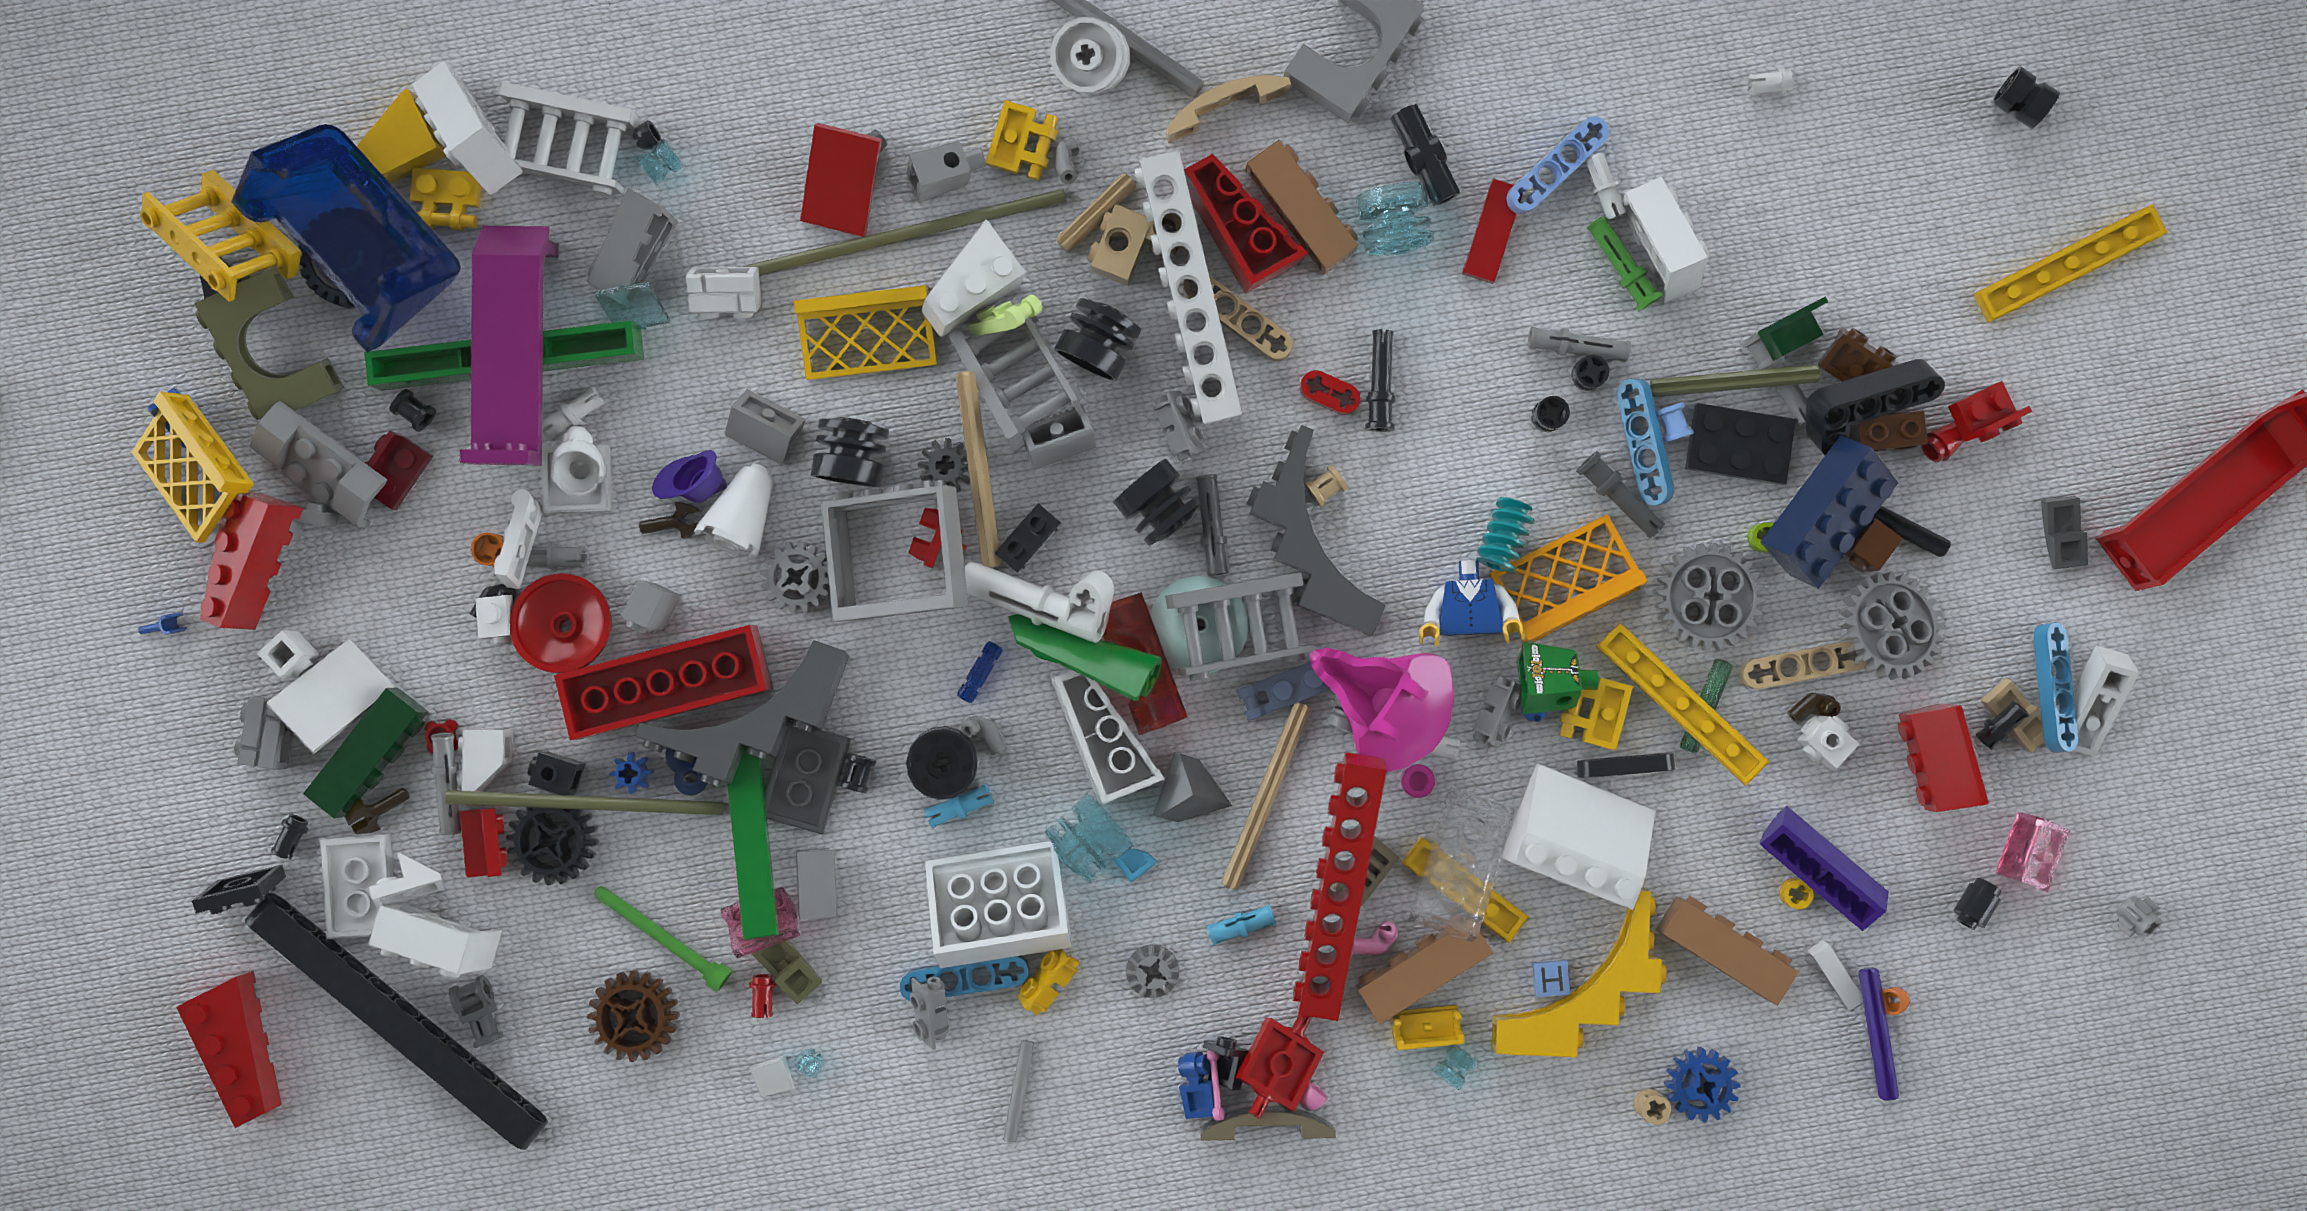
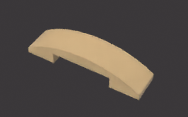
M1274 75L1251 76L1229 81L1208 90L1190 102L1172 120L1166 129L1168 143L1199 131V116L1246 96L1254 94L1258 104L1261 105L1289 93L1291 87L1289 77Z

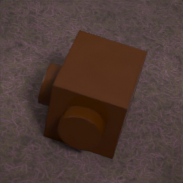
M1872 519L1845 555L1850 558L1848 563L1862 573L1866 571H1880L1903 538L1878 519Z

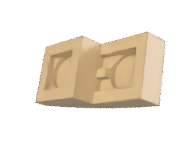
M2004 678L1980 701L1994 718L2011 704V701L2015 700L2030 716L2025 718L2009 734L2023 748L2032 753L2044 742L2041 711L2026 700L2013 681Z

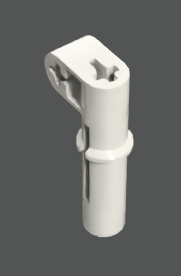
M973 561L969 562L965 567L967 595L1028 617L1034 625L1046 624L1094 643L1099 642L1104 634L1114 595V584L1111 578L1102 571L1089 572L1072 587L1069 597L1056 593L1054 588L1049 585L1042 588ZM1090 597L1093 598L1089 604H1085Z

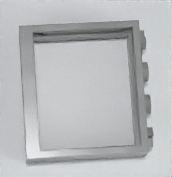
M943 480L923 482V488L913 489V484L893 486V492L883 493V489L880 488L863 490V496L853 497V493H840L834 495L835 500L821 502L833 622L968 607L958 499L955 486H946ZM937 499L947 594L856 605L847 512Z

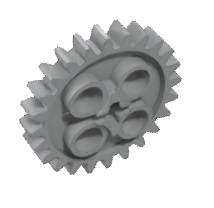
M1701 543L1696 544V554L1690 547L1684 548L1683 554L1685 559L1678 554L1673 555L1672 559L1676 565L1675 567L1672 565L1663 566V569L1669 575L1668 577L1657 578V581L1664 585V589L1654 591L1655 595L1663 597V601L1656 604L1655 608L1665 609L1666 613L1659 620H1670L1671 624L1666 631L1669 633L1678 630L1679 633L1676 639L1678 642H1682L1689 637L1690 648H1695L1701 641L1702 650H1709L1712 642L1716 650H1722L1724 640L1729 646H1735V635L1745 639L1748 635L1744 628L1752 629L1757 627L1751 618L1752 616L1763 615L1755 607L1756 604L1766 602V599L1757 597V592L1763 590L1765 585H1755L1754 580L1761 574L1760 572L1750 573L1748 571L1753 561L1740 562L1743 552H1736L1730 556L1731 546L1729 545L1724 546L1719 552L1717 543H1710L1708 551L1704 544ZM1710 567L1714 568V574L1712 578L1709 573ZM1691 570L1697 571L1701 577V582L1696 588L1692 587L1688 582V574ZM1724 573H1729L1733 577L1734 584L1731 590H1726L1721 584V578ZM1710 592V594L1715 595V601L1704 599V593ZM1689 603H1693L1698 608V617L1694 621L1689 620L1685 614L1686 606ZM1722 606L1728 607L1731 611V619L1726 624L1720 620L1718 614ZM1709 615L1710 625L1706 626L1705 620Z
M1893 571L1883 575L1879 572L1858 581V585L1849 589L1852 595L1843 598V602L1848 607L1839 610V614L1846 617V621L1839 623L1838 627L1847 629V634L1840 638L1843 641H1850L1852 644L1847 648L1846 652L1856 651L1858 655L1855 659V664L1867 662L1865 672L1868 673L1877 669V678L1889 676L1890 680L1901 677L1906 679L1924 672V667L1934 663L1932 656L1941 653L1940 649L1934 644L1945 640L1937 634L1938 630L1945 628L1944 624L1936 622V618L1943 614L1942 611H1933L1932 609L1937 600L1931 599L1927 601L1925 596L1929 589L1924 588L1918 591V580L1915 579L1907 582L1906 574L1895 577ZM1893 599L1896 601L1897 607L1894 605ZM1868 614L1871 616L1873 624L1869 621ZM1911 629L1914 631L1915 637L1912 635ZM1886 644L1889 646L1890 653L1886 649Z

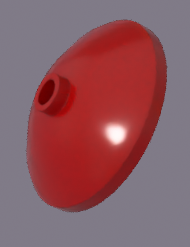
M551 574L532 582L520 593L510 614V636L515 649L530 665L549 673L559 674L586 667L601 654L611 634L612 616L606 598L591 582L572 574ZM570 621L571 629L568 632H563V623Z

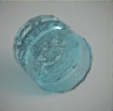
M1411 181L1388 184L1357 195L1356 203L1359 220L1375 222L1374 225L1362 231V237L1371 240L1364 245L1365 254L1369 256L1402 255L1434 242L1433 231L1425 229L1432 224L1431 218L1415 216V214L1428 207L1424 183Z
M1087 793L1071 807L1078 820L1075 825L1066 818L1060 817L1057 821L1066 833L1062 835L1054 826H1050L1045 830V833L1050 839L1054 851L1068 868L1091 884L1098 878L1090 867L1091 863L1100 871L1105 872L1108 868L1101 857L1103 852L1118 860L1134 844L1109 813Z

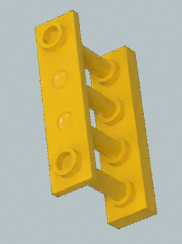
M215 170L202 173L200 193L166 205H162L151 193H142L140 217L144 225L162 238L208 282L213 290L218 291L228 302L235 300L236 282L240 278L269 267L278 268L286 279L298 275L301 250ZM204 206L211 208L217 214L187 226L175 217ZM226 226L232 228L238 234V236L208 247L197 238ZM246 247L255 249L261 255L232 267H228L219 258Z

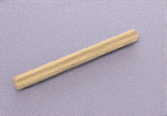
M963 371L956 374V383L981 562L986 567L995 568L1001 565V558L995 554L999 548L976 373L974 371Z
M1300 702L1293 704L1222 879V884L1228 888L1237 890L1242 882L1310 714L1311 708Z

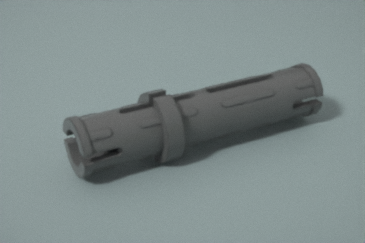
M1216 474L1196 477L1199 499L1203 502L1200 505L1204 539H1201V546L1205 547L1208 576L1229 573L1224 545L1228 542L1227 536H1223ZM1208 495H1209V497H1210V506H1211L1212 521H1211V518H1210V509H1209ZM1214 541H1215V547H1216V556H1215V551H1214Z

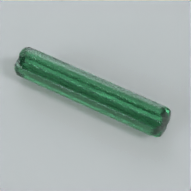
M1722 659L1714 660L1700 694V697L1714 710L1717 708L1733 669L1731 663ZM1685 731L1680 748L1690 753H1698L1701 745Z

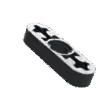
M1674 753L1578 760V778L1675 770Z

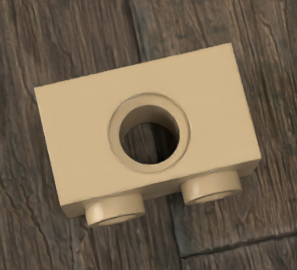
M1115 204L1112 213L1106 211L1100 226V230L1104 231L1100 243H1093L1088 256V261L1092 262L1091 270L1093 273L1129 286L1145 246V236L1151 222H1147L1145 215ZM1116 237H1122L1127 240L1128 246L1123 251H1114L1109 246L1110 242Z

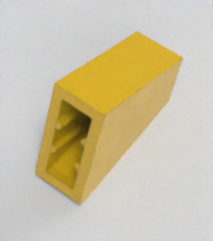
M408 88L398 95L351 152L356 165L352 166L355 175L362 184L366 183L376 190L411 174L413 168H424L446 157L443 151L444 146L433 133L435 130L424 117L426 114L415 101L418 96Z

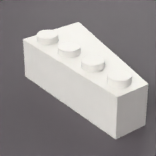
M445 61L412 84L419 96L415 101L426 114L424 117L435 130L433 133L444 146L443 151L455 166L462 164L490 195L497 192L523 172L518 163L509 155L510 151L496 135V130L482 113L481 108L465 84Z
M1075 671L1051 679L1100 804H1105L1165 780L1096 681Z

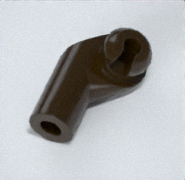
M1812 692L1794 705L1787 714L1795 723L1800 724L1811 713L1830 716L1831 718L1837 716L1841 706L1833 696Z

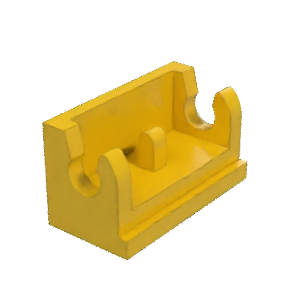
M1457 1005L1404 1009L1391 1017L1393 1044L1396 1049L1407 1050L1465 1044L1464 1034L1460 1026L1462 1017L1457 1009Z

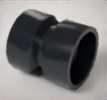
M2020 66L2002 84L1992 103L2006 113L2016 112V119L2032 129L2049 113L2058 100L2060 92L2045 82L2037 84L2036 76Z

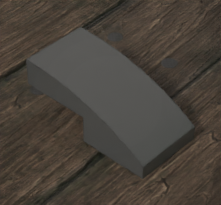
M2069 496L2041 500L2044 533L2052 568L2062 569L2088 565L2087 532L2081 531L2080 498Z

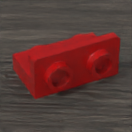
M2003 381L1992 384L1948 406L1964 442L1979 438L1981 443L2000 435L1999 428L2002 427L2004 432L2023 423L2021 417L2032 412L2030 406L2019 410L2015 409Z

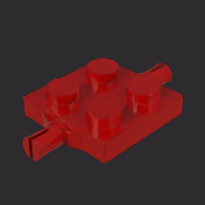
M1298 1015L1293 1027H1285L1272 1018H1265L1235 1078L1250 1086L1257 1094L1250 1111H1248L1250 1115L1262 1119V1115L1269 1102H1275L1288 1111L1295 1112L1324 1054L1323 1050L1313 1045L1304 1035L1313 1017Z

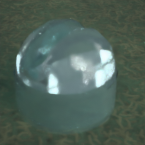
M805 1049L793 1063L800 1072L814 1079L820 1072L824 1060L820 1053L816 1057L813 1056L815 1049Z

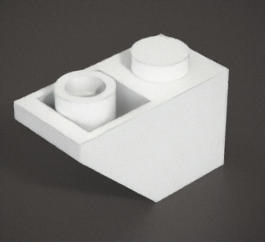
M513 729L463 730V736L459 738L458 752L462 756V769L459 770L457 778L459 789H462V791L483 792L513 763Z

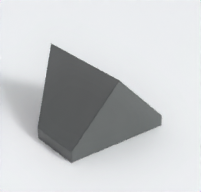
M1174 752L1153 815L1180 822L1232 806L1199 759Z

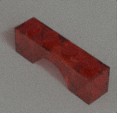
M1142 592L1113 601L1108 623L1103 634L1104 641L1156 655L1162 659L1158 679L1146 697L1140 696L1137 701L1131 700L1128 703L1139 735L1187 718L1186 710Z

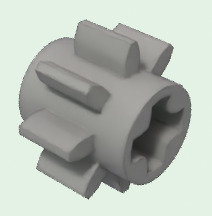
M2135 896L2129 897L2116 911L2117 915L2120 916L2117 919L2120 922L2118 927L2129 937L2135 933L2142 938L2148 937L2161 925L2162 920L2158 917L2161 914L2158 912L2160 907L2148 896L2143 901Z

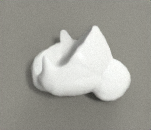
M570 427L562 436V444L557 447L552 456L551 480L556 482L557 487L570 497H583L596 490L598 484H601L604 480L605 466L601 453L593 445L592 435L583 427ZM578 462H583V467H580Z

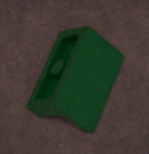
M1826 296L1758 331L1773 361L1824 335L1811 311L1828 303Z

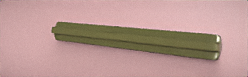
M1804 365L1650 380V388L1653 397L1817 383L1820 381L1819 365Z

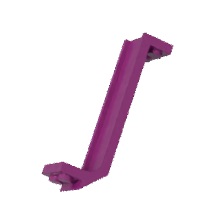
M483 225L472 253L471 449H460V463L472 465L542 466L543 269L545 258H558V244L549 240V226Z

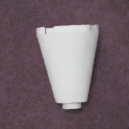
M754 463L750 467L743 466L697 524L694 530L695 534L698 536L703 532L706 534L704 541L735 556H739L740 551L749 553L747 559L755 560L760 551L774 481L769 476L770 471Z

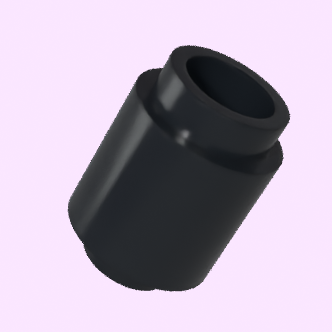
M1976 878L1974 883H1969L1953 910L1958 915L1956 920L1972 930H1975L1977 926L1985 928L2001 901L1999 896L2002 891L1994 884L1982 878Z

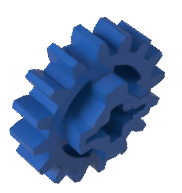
M1697 1047L1696 1055H1693L1691 1051L1686 1049L1684 1050L1685 1059L1683 1061L1677 1057L1673 1058L1677 1065L1676 1069L1667 1068L1666 1070L1672 1076V1080L1665 1081L1664 1086L1673 1090L1667 1095V1098L1671 1102H1677L1674 1108L1679 1113L1686 1110V1117L1689 1120L1693 1121L1697 1114L1699 1120L1703 1123H1707L1709 1114L1716 1120H1720L1719 1111L1723 1109L1730 1113L1732 1110L1727 1103L1729 1100L1738 1101L1739 1099L1732 1093L1733 1089L1741 1087L1740 1083L1732 1080V1077L1736 1076L1738 1072L1733 1067L1727 1068L1730 1060L1725 1056L1719 1058V1052L1711 1049L1708 1055L1702 1047ZM1701 1063L1712 1064L1718 1069L1707 1071L1702 1067ZM1686 1071H1687L1686 1077H1685L1684 1081L1682 1082L1683 1076H1684V1074H1685ZM1700 1076L1706 1080V1082L1703 1083L1705 1088V1094L1698 1089L1701 1086ZM1699 1099L1704 1106L1692 1105L1686 1100Z

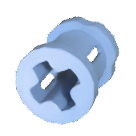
M1684 402L1656 411L1666 434L1663 438L1665 443L1694 434L1693 429L1688 428L1682 410L1685 407Z

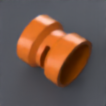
M486 532L475 537L470 549L474 560L481 565L494 567L495 560L500 555L503 547L504 536Z

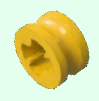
M1790 878L1780 886V899L1788 907L1798 910L1804 909L1813 901V889L1801 879ZM1800 885L1802 889L1799 891L1804 893L1803 898H1796L1792 902L1790 899L1793 896L1789 895V891L1791 888L1797 889Z

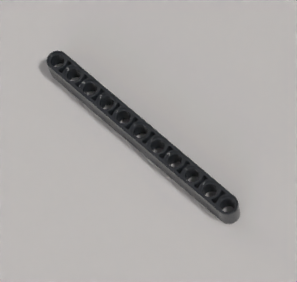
M271 892L266 894L264 900L258 903L246 917L245 923L251 930L514 1147L526 1150L547 1125L548 1120L539 1109L333 939H326L325 932L282 897Z

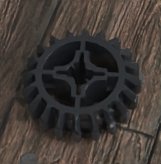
M526 807L527 811L522 809L516 811L515 814L521 822L511 821L509 823V827L515 830L516 833L506 835V840L514 841L515 846L507 849L508 854L517 853L518 858L512 861V865H525L521 870V875L526 876L533 871L532 882H540L544 877L546 885L554 884L555 879L559 884H564L567 882L568 876L572 879L580 876L578 868L581 870L589 868L585 858L592 859L596 856V853L589 849V846L599 844L598 839L590 838V833L596 832L598 827H588L586 823L593 818L591 813L581 816L580 814L583 809ZM544 813L559 814L570 823L558 827L552 820H547ZM535 823L533 828L536 832V840L530 846L529 834L532 825ZM563 832V834L557 837L558 841L554 842L556 844L542 847L548 843L547 838H550L549 835ZM575 833L576 848L571 857L569 855L571 850L568 846V841ZM544 852L548 853L553 860L557 859L561 866L546 865L538 860L536 856Z

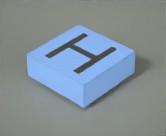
M1566 960L1532 962L1536 997L1570 995L1568 963Z

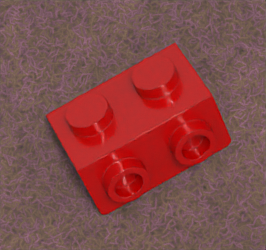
M495 807L461 811L460 822L466 877L502 876L501 868L508 867L506 847L499 848L498 834H504L503 814H496Z

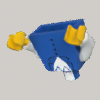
M1477 560L1459 561V580L1446 581L1445 587L1436 590L1426 607L1423 626L1419 632V643L1423 645V639L1427 636L1435 638L1434 646H1438L1440 636L1504 633L1505 641L1510 643L1509 635L1511 633H1520L1522 640L1525 639V633L1519 619L1516 603L1506 589L1499 584H1494L1493 579H1480L1479 562Z

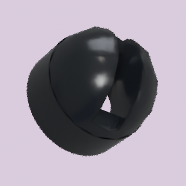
M647 120L634 129L633 139L638 140L636 145L639 148L649 150L662 144L661 136L651 121Z

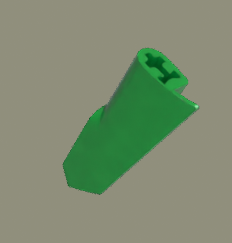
M1020 614L1008 616L1016 644L1031 650L1040 659L1069 668L1133 701H1137L1140 696L1146 697L1158 679L1162 659L1159 656L1104 640L1094 643L1046 624L1037 626L1032 623L1030 618Z

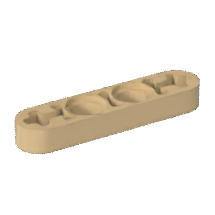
M1209 275L1212 290L1213 288L1219 290L1214 294L1215 302L1222 297H1227L1234 304V309L1230 314L1222 315L1218 313L1220 323L1272 361L1286 359L1292 350L1293 342L1291 336ZM1186 279L1184 280L1183 290L1185 296L1191 299L1196 294L1191 292L1192 284L1190 282L1192 280ZM1245 318H1256L1261 325L1259 332L1253 335L1245 333L1241 327L1242 321ZM1266 327L1272 330L1268 333L1271 339L1277 341L1279 338H1282L1284 340L1283 347L1286 349L1284 352L1280 350L1276 353L1271 352L1272 344L1265 338L1262 345L1257 342L1263 336Z
M1843 641L1750 659L1741 665L1739 678L1748 688L1762 689L1860 670L1866 667L1867 662L1854 664L1853 660L1838 661L1837 655L1846 654L1847 648L1852 645L1850 641ZM1818 652L1825 653L1829 658V665L1823 671L1817 670L1813 665V657ZM1786 658L1793 659L1797 665L1796 673L1791 677L1784 676L1780 670L1781 662ZM1753 665L1757 669L1771 668L1773 673L1758 677V683L1755 679L1748 676V672L1754 670Z

